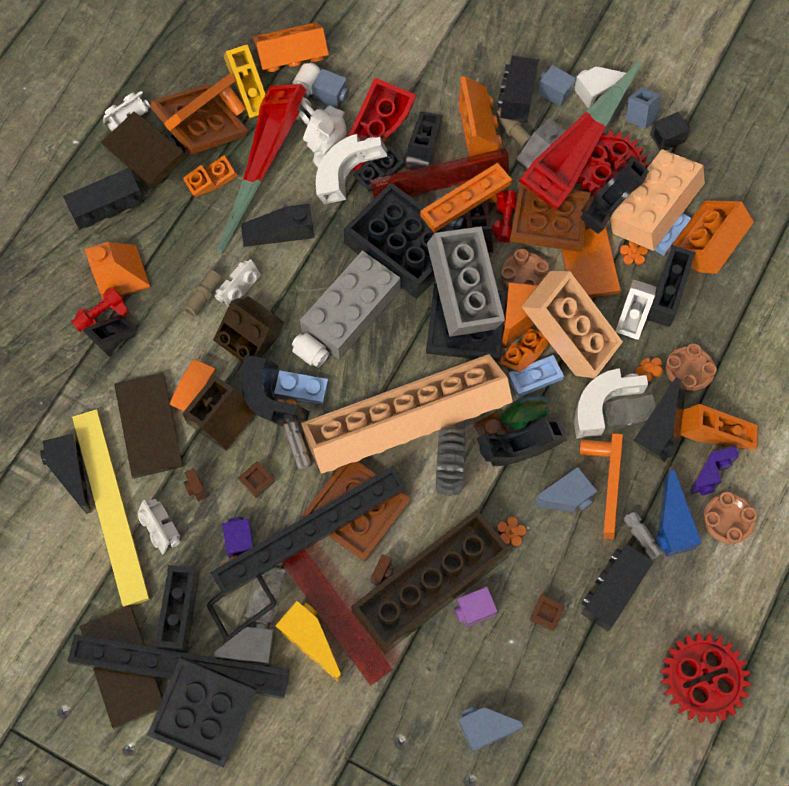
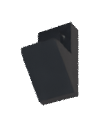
M118 315L85 327L83 331L100 349L111 357L116 344L135 337L137 329L124 316Z

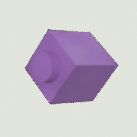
M487 587L457 598V607L454 608L459 623L464 622L466 628L496 617L498 612Z

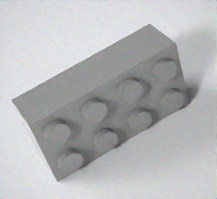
M482 227L435 233L428 241L427 246L449 336L498 328L505 321Z
M361 251L300 319L302 333L312 335L326 346V350L340 360L399 293L400 277L367 253Z

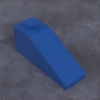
M675 470L669 471L664 478L657 543L661 551L664 550L666 557L694 550L702 543Z

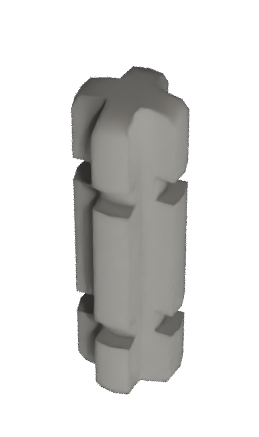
M286 423L284 427L287 436H289L288 439L293 455L296 457L298 469L302 470L310 467L311 462L302 435L299 433L298 423Z
M631 512L623 518L628 528H632L631 533L640 547L645 548L646 551L644 553L651 560L658 558L662 551L658 544H654L655 540L645 524L640 523L641 518L637 512Z

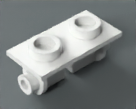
M141 91L138 94L133 92L123 99L124 103L118 107L113 105L104 112L106 114L103 118L104 124L109 121L108 127L113 131L127 118L129 113L131 114L135 111L140 116L147 113L150 104L147 100H141L143 92Z
M251 259L243 263L240 262L230 275V278L233 280H226L216 290L215 298L218 301H224L229 306L232 300L244 296L261 276Z
M152 499L146 503L143 500L138 511L139 521L143 526L147 527L154 547L159 548L163 555L168 545L175 547L181 543V536L172 521L164 525L162 524L163 521L169 519V516L160 501Z

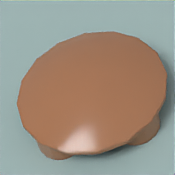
M517 249L514 254L504 261L501 268V278L507 287L509 283L539 286L549 273L548 262L538 254L528 252L525 249Z
M689 344L688 346L675 349L666 361V373L670 381L673 382L676 377L679 378L687 391H697L707 387L712 382L717 371L711 356L697 344Z
M724 492L721 495L715 496L708 502L704 510V524L707 531L714 539L722 543L736 544L745 541L752 534L756 525V510L743 497L730 492Z

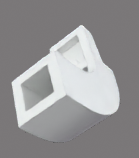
M355 134L339 141L326 153L316 174V193L324 205L346 200L345 181L349 172L356 165L387 156V148L380 137H370L365 141H361L358 135Z
M614 369L593 379L583 391L575 411L574 425L576 438L602 436L605 429L602 412L603 404L616 396L644 393L648 386L647 376L628 374L621 378L620 369Z

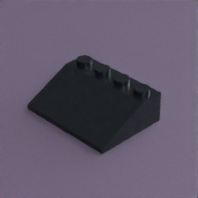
M390 183L344 228V244L358 255L361 251H364L399 276L400 287L417 299L435 280L427 246L428 241L435 233L452 231L454 229L446 225L434 233L420 216V211L425 207Z

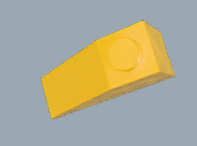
M247 44L226 51L224 59L229 73H232L236 79L234 85L243 105L246 107L245 110L249 118H253L259 114L260 104L265 96V92Z
M296 601L277 623V630L339 682L342 676L318 618L315 616L317 611L306 602L304 605H301Z

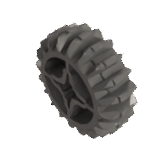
M448 426L442 427L439 430L435 490L438 494L452 496L459 495L461 492L465 451V431L463 428Z

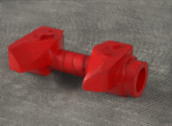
M504 190L496 194L497 209L499 213H502V219L492 225V232L496 241L509 243L512 231L510 227L512 210L516 209L517 197L515 191Z
M110 287L106 289L105 293H103L104 300L89 311L83 308L76 312V316L71 322L79 332H82L85 327L98 323L97 317L108 308L113 309L121 316L129 314V309L124 304V299L115 288Z

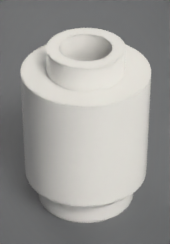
M313 63L303 64L292 84H302L307 89L303 98H308L309 95L313 94L312 85L320 73V68Z
M309 333L299 334L292 342V346H294L292 352L310 366L314 365L319 368L329 356L326 346Z

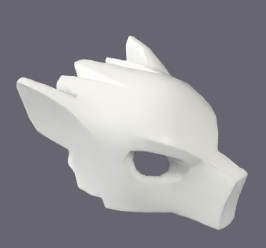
M330 105L325 110L317 109L314 111L315 114L311 116L303 140L308 142L307 146L315 153L313 162L317 167H319L326 153L335 144L343 140L347 134L344 121L345 112Z

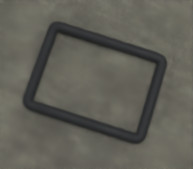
M259 576L257 579L271 603L229 635L212 606L224 597L223 594L219 593L207 603V608L225 640H230L245 627H249L276 606V599L262 576Z

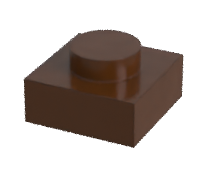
M497 412L474 423V428L479 436L483 434L509 433Z
M258 461L238 477L239 481L255 498L275 482L274 478Z
M192 468L184 472L187 481L183 483L189 496L194 494L198 502L207 498L195 469Z
M384 554L381 555L371 576L372 584L378 586L392 575L394 568L391 567L392 558Z
M540 595L529 620L554 632L565 606L544 595Z

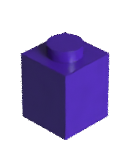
M234 517L229 519L228 522L222 523L226 553L230 560L231 557L239 556L254 547L249 519Z

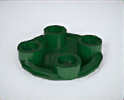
M543 396L523 397L506 406L501 412L500 417L503 422L512 424L514 429H521L528 424V421L536 417L547 416L550 413L549 401Z

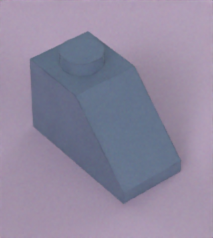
M577 467L537 495L534 503L537 507L574 513L579 508L584 511L595 502L593 498L597 490Z
M473 706L461 712L463 717L458 720L471 753L523 728L521 721L485 707L478 710L476 706Z

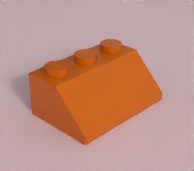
M318 22L252 36L262 70L267 69V72L277 71L280 69V66L286 64L289 67L302 64L303 60L310 59L311 62L324 59L323 56L329 55L324 30Z
M466 76L460 77L458 105L469 161L497 158L498 149L502 148L500 134L496 135L495 129L498 128L496 115H492L491 111L494 107L492 95L488 96L486 86Z
M704 201L672 245L695 252L691 265L693 270L698 273L717 274L754 221L742 201Z

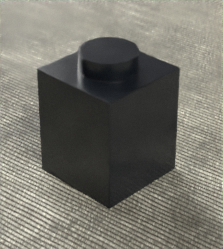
M679 112L655 121L650 136L660 151H666L684 143L689 134L690 127L687 120L683 119Z

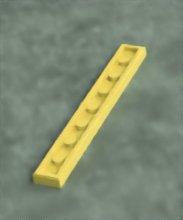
M96 409L73 416L74 426L122 606L126 608L148 601L150 597L99 412Z

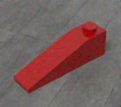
M374 78L348 137L357 134L361 141H365L370 137H380L384 143L408 117L417 95ZM367 161L356 165L352 170L357 172Z

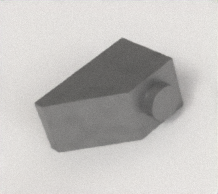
M549 118L533 133L516 158V162L527 170L533 161L556 141L565 130Z
M254 624L253 628L245 627L217 649L214 657L271 667L275 633L269 629L270 626L265 624Z

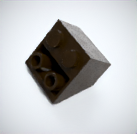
M245 295L230 302L213 341L242 362H244L245 355L261 358L276 341L284 321L250 296Z
M215 375L212 376L182 413L189 426L225 451L229 449L256 415L249 408L245 399L233 387Z

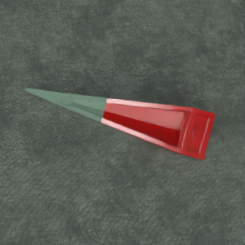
M638 61L573 125L539 155L518 182L554 210H557L573 189L604 129L639 69L641 61Z
M302 84L270 86L260 104L257 125L244 177L232 213L217 247V251L220 254L223 253L300 112L297 108L301 104L307 90Z

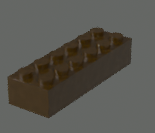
M475 510L351 606L352 613L385 655L507 559L511 549L482 514Z

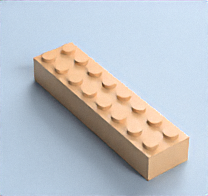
M490 354L305 421L301 425L310 451L322 474L327 471H334L338 467L351 462H358L367 456L382 453L394 446L406 444L418 437L430 435L442 427L454 426L458 422L478 417L480 414L493 409L502 408L513 401L507 376Z

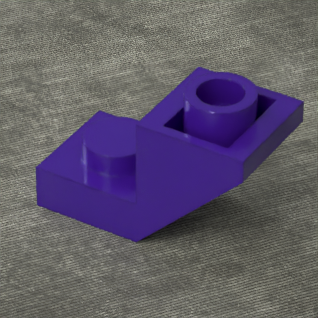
M736 446L711 452L690 488L691 494L700 492L701 495H707L716 491L715 488L722 482L718 470L732 467L734 461L739 457Z

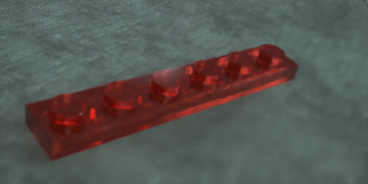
M504 148L371 179L372 198L377 197L390 183L409 196L464 184L496 163L506 173H510L508 152Z
M306 550L282 563L370 687L392 671L391 666Z

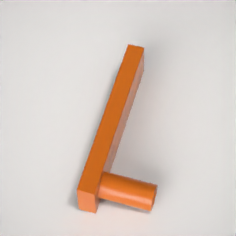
M232 73L228 74L175 113L164 125L171 131L217 95L222 98L235 116H238L246 107L230 88V85L236 81Z
M496 163L422 209L420 216L435 233L487 200L489 203L497 202L496 194L510 186L512 179Z
M612 433V442L581 440L580 455L610 457L604 522V539L614 540L623 445V434Z

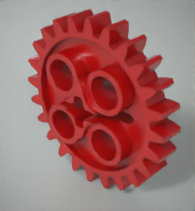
M612 130L609 131L608 135H605L603 132L576 183L583 182L581 190L589 188L590 195H592L631 155L647 169L648 164L645 163L647 155H642L644 148H636L637 140L632 143L629 142L630 135L622 138L621 131H619L617 136L613 135Z
M700 633L694 636V641L687 635L684 638L685 644L678 640L675 643L677 650L670 648L667 651L672 658L665 657L662 660L668 668L660 670L661 674L667 676L666 679L660 681V684L668 685L669 687L663 694L673 696L669 705L678 703L680 706L677 713L680 714L685 710L688 711V720L693 719L697 715L698 723H703L706 716L709 723L713 724L716 722V715L721 722L727 719L726 713L730 716L735 715L734 707L741 708L744 706L739 698L745 699L749 696L742 689L751 686V683L743 680L744 677L750 675V672L742 671L741 668L747 662L737 660L741 652L736 651L732 653L730 651L732 647L731 642L723 646L721 636L715 642L712 641L711 633H708L704 640ZM707 654H711L716 658V667H712L706 662ZM682 663L690 665L693 671L692 676L689 677L683 674L681 670ZM722 668L727 670L726 673L715 676L708 681H702L688 688L683 687L684 683L695 680L702 675H708ZM719 679L724 680L728 684L729 689L727 693H723L718 688ZM694 689H698L703 693L704 701L702 703L697 702L693 698Z

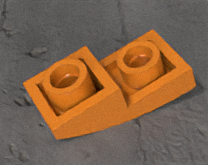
M223 155L206 168L200 165L183 177L193 196L197 197L225 185L236 178L238 174L228 158Z
M529 328L519 345L513 343L510 345L499 364L521 372L542 354L549 342L541 332Z
M193 359L180 380L169 405L185 411L217 369Z

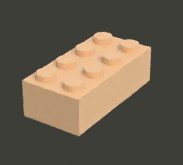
M661 150L648 166L647 170L649 173L644 183L628 195L610 217L613 234L652 251L656 249L705 184L704 167L702 164L665 150Z
M550 271L522 306V309L575 376L596 378L623 342L570 271Z

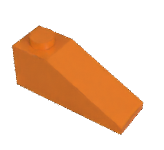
M702 404L683 410L680 436L697 442L730 447L736 446L737 448L751 450L757 449L758 425Z

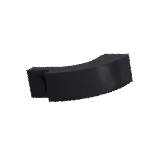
M633 155L623 162L599 186L581 210L583 214L580 218L588 228L594 230L597 234L604 230L616 208L628 195L644 183L649 173Z
M245 355L241 370V390L249 408L258 416L282 427L285 421L297 423V419L307 421L310 411L299 405L279 402L276 399L274 381L278 365L266 358Z
M542 417L531 425L515 432L483 434L476 438L480 446L481 455L486 462H491L493 467L509 465L535 457L567 441L559 420L555 417Z

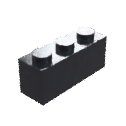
M512 55L510 65H505L503 78L507 79H502L500 93L504 94H499L497 108H501L500 118L521 122L528 121L539 60Z
M129 168L63 196L79 230L91 227L96 222L105 218H112L117 213L135 208L144 202L140 189Z
M674 245L671 246L646 320L667 327L671 326L680 304L695 252Z
M627 544L622 551L618 548L609 559V562L613 565L608 572L604 569L595 581L599 585L594 593L589 591L581 603L585 607L581 614L607 632L613 627L654 562Z
M168 565L155 642L157 648L184 653L188 652L200 576L195 568Z

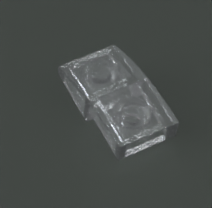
M653 394L631 400H628L627 397L603 403L609 428L645 424L655 409L656 404Z
M273 568L261 575L276 599V606L255 622L267 625L272 623L279 606L278 597L287 578L286 570ZM257 578L250 594L245 620H249L271 603Z

